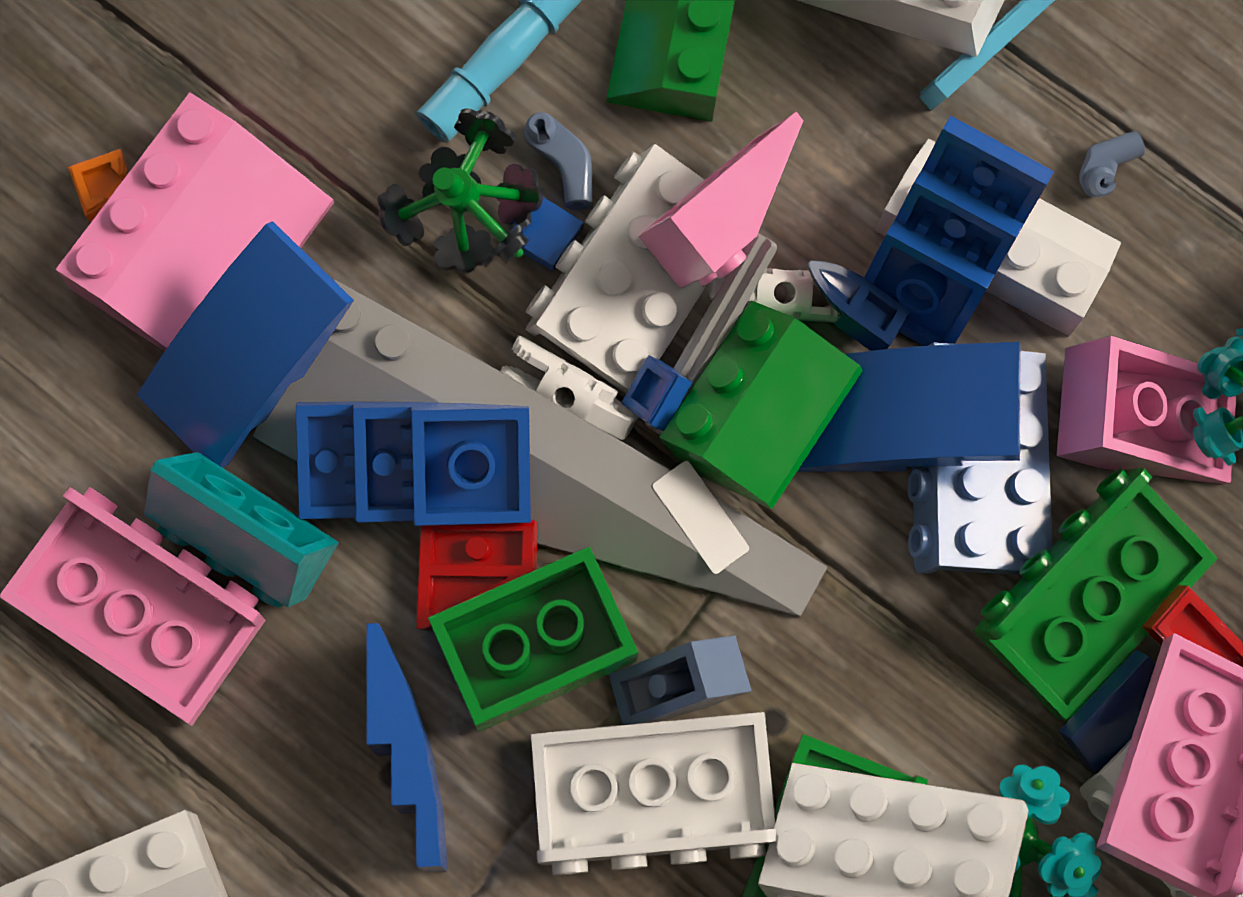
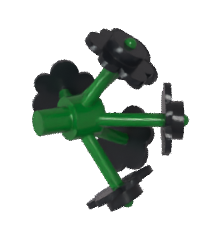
M464 108L460 111L454 128L458 133L465 135V140L470 145L467 154L464 153L457 156L455 151L447 146L436 148L431 155V163H425L419 169V177L425 182L422 189V199L416 202L413 199H408L401 186L392 184L387 187L386 192L378 196L377 201L380 207L379 219L383 229L389 235L396 236L399 243L403 246H408L413 241H418L424 236V227L418 218L419 213L442 204L451 211L453 228L449 231L448 236H440L435 240L434 246L437 252L434 255V262L440 270L449 271L456 269L459 273L468 274L474 271L478 265H483L485 268L488 267L498 257L507 264L512 258H520L523 255L522 249L530 241L523 233L533 222L531 220V212H535L540 208L543 201V193L536 184V171L531 168L524 169L518 164H510L505 169L503 183L498 184V186L481 184L480 177L472 171L481 151H488L490 149L497 154H504L507 148L514 144L516 137L511 130L505 127L503 120L497 115L488 111H475ZM479 197L496 198L500 202L498 207L500 221L503 224L509 225L516 223L518 226L508 234L478 204ZM469 211L489 232L485 230L475 232L473 227L465 224L463 213ZM490 233L500 242L495 249L490 244Z

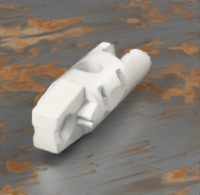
M766 268L740 315H742L751 300L795 317L797 320L835 323L840 314L830 305L825 307L811 306L813 286H816L808 270ZM716 277L710 282L709 300L714 299L726 277L721 279ZM777 284L784 286L787 291L784 303H779L774 296V289Z
M518 335L512 347L513 352L531 365L544 371L545 375L540 381L518 368L507 365L503 366L500 372L620 440L625 439L630 434L638 416L622 405V402L615 399L618 394L617 390L602 381H598L592 375L567 363L564 359L529 339ZM566 388L573 391L574 397L568 394Z

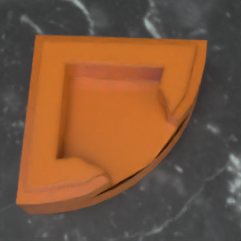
M121 149L68 167L84 215L89 222L93 221L127 176L126 160Z

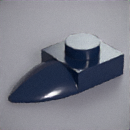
M810 260L807 267L814 283L830 306L840 314L834 325L870 351L888 349L910 310L854 271L837 264Z

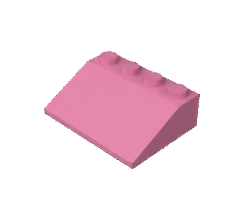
M189 92L58 265L56 271L70 290L165 352L193 311L265 224L273 221L302 248L334 204V201L237 122Z

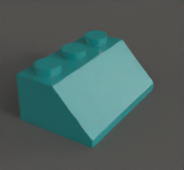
M199 452L156 460L150 470L144 515L159 524L157 531L175 544L181 546H188L190 544L207 555L204 559L205 562L217 572L230 577L240 576L254 586L252 589L254 595L269 605L279 608L283 605L291 607L306 600L339 544L338 541L304 519H299V516Z

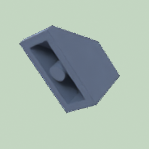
M736 636L691 641L609 674L622 725L662 721L705 709L752 691Z

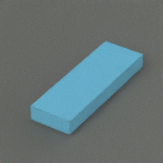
M1021 0L991 27L977 57L962 53L919 92L921 94L919 98L932 111L1055 0Z

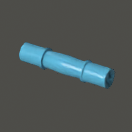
M519 0L520 7L487 37L461 69L455 67L451 71V76L416 112L419 121L437 139L444 143H449L458 133L454 125L458 120L460 111L464 108L479 111L482 107H486L491 102L489 96L524 63L547 34L553 35L558 31L560 23L582 0Z

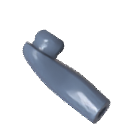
M539 112L531 115L524 127L525 140L529 146L558 168L563 181L565 207L571 210L590 208L592 206L593 187L592 159L589 150L582 141L549 114Z

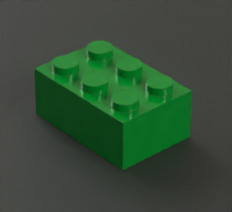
M590 546L428 618L478 733L637 662L638 650Z

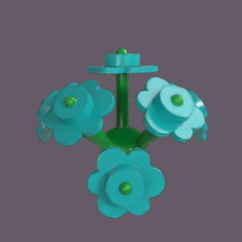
M1018 765L1013 769L1012 777L1004 778L999 785L998 791L1001 797L1023 800L1028 808L1009 897H1022V868L1032 862H1036L1039 865L1038 874L1041 879L1048 883V893L1053 897H1095L1099 889L1093 883L1099 877L1102 870L1100 869L1101 860L1094 854L1096 850L1094 838L1087 833H1078L1071 840L1061 836L1051 846L1039 838L1038 827L1032 820L1034 818L1042 824H1053L1059 819L1061 808L1065 807L1069 802L1070 795L1068 791L1059 786L1060 776L1050 767L1040 766L1032 770L1027 765Z

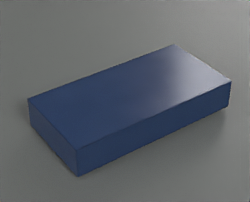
M1135 650L1059 730V733L1083 766L1095 774L1132 738L1155 668L1154 662L1148 655Z

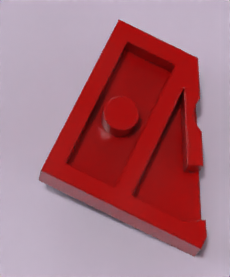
M531 520V523L421 525L416 628L430 631L432 626L429 622V617L536 570L538 522Z

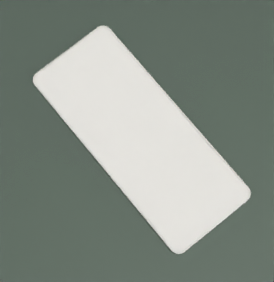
M688 461L682 462L653 483L654 491L714 574L719 573L749 551L746 541Z

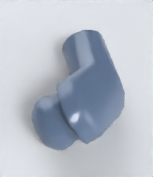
M1131 131L1097 143L1087 150L1079 173V182L1083 191L1088 196L1104 197L1111 194L1117 184L1113 181L1118 165L1144 155V143L1137 131Z

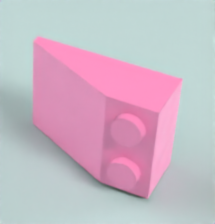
M797 112L759 134L638 236L679 288L697 280L704 287L716 277L720 279L725 277L747 258L741 249L757 237L802 126L803 119Z
M1108 336L1065 348L1057 456L1102 469L1117 470L1122 468L1123 470L1144 467L1154 476L1221 485L1230 484L1232 465L1228 466L1221 458L1213 459L1212 457H1206L1197 446L1193 436V428L1198 426L1195 421L1193 411L1198 407H1202L1209 414L1224 407L1235 418L1236 396L1227 397L1221 394L1217 399H1209L1202 393L1205 381L1203 374L1197 369L1198 363L1117 337Z

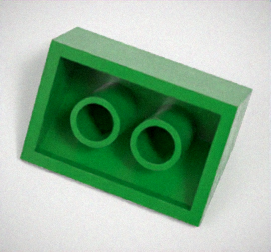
M626 0L606 103L712 122L735 0Z
M751 300L659 438L680 463L688 461L699 476L772 510L863 370L858 363L795 317Z

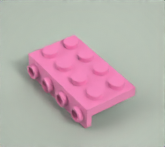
M69 487L62 496L68 502L1 592L0 598L193 726L266 621L254 609L259 599L233 581H230L224 589L208 579L207 575L212 568L188 551L183 549L179 556L175 557L159 545L165 537L141 520L136 518L131 526L125 524L112 515L118 506L91 487L86 490L84 495Z
M1174 633L1163 640L1096 848L1195 897H1237L1243 894V667Z

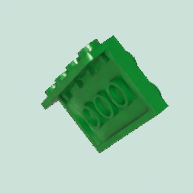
M1144 467L1128 470L1119 468L1109 474L1098 485L1096 492L1100 496L1087 510L1084 508L1077 510L1062 523L1058 529V533L1062 537L1048 551L1042 549L1026 561L1020 569V574L1023 578L1010 592L1007 590L1001 591L984 606L981 611L984 619L973 630L985 645L1059 721L1067 722L1149 634L1142 626L1178 585H1188L1191 588L1218 559L1147 484L1152 476Z

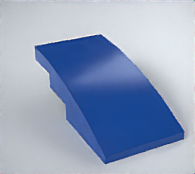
M953 116L949 117L864 278L910 310L898 332L923 346H928L933 342L956 344L1054 173L1053 170Z
M271 221L263 226L193 311L155 365L137 396L194 453L199 452L224 468L229 465L250 431L267 420L289 385L304 377L354 300L279 226Z
M1020 342L949 344L846 353L845 355L858 363L863 371L797 472L908 471V466H963V461H1020Z
M361 401L296 403L299 519L356 518V522L414 521V526L531 523L529 406Z
M379 623L367 624V745L377 756L391 755V805L401 814L416 813V867L424 872L448 871L444 810L432 749L413 691Z

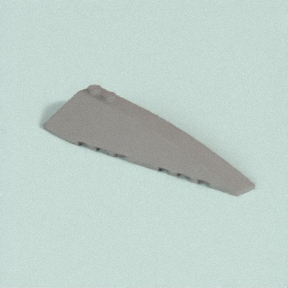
M335 279L334 281L354 300L304 377L289 385L267 420L257 426L253 435L255 440L297 463V402H436L529 406L531 520L538 522V546L567 554H573L590 546L596 560L621 566V569L643 575L644 573L676 581V584L697 590L701 588L726 595L730 599L799 618L827 569V566L715 498L748 544L749 551L719 573L714 574L652 487L654 482L671 470L536 391Z

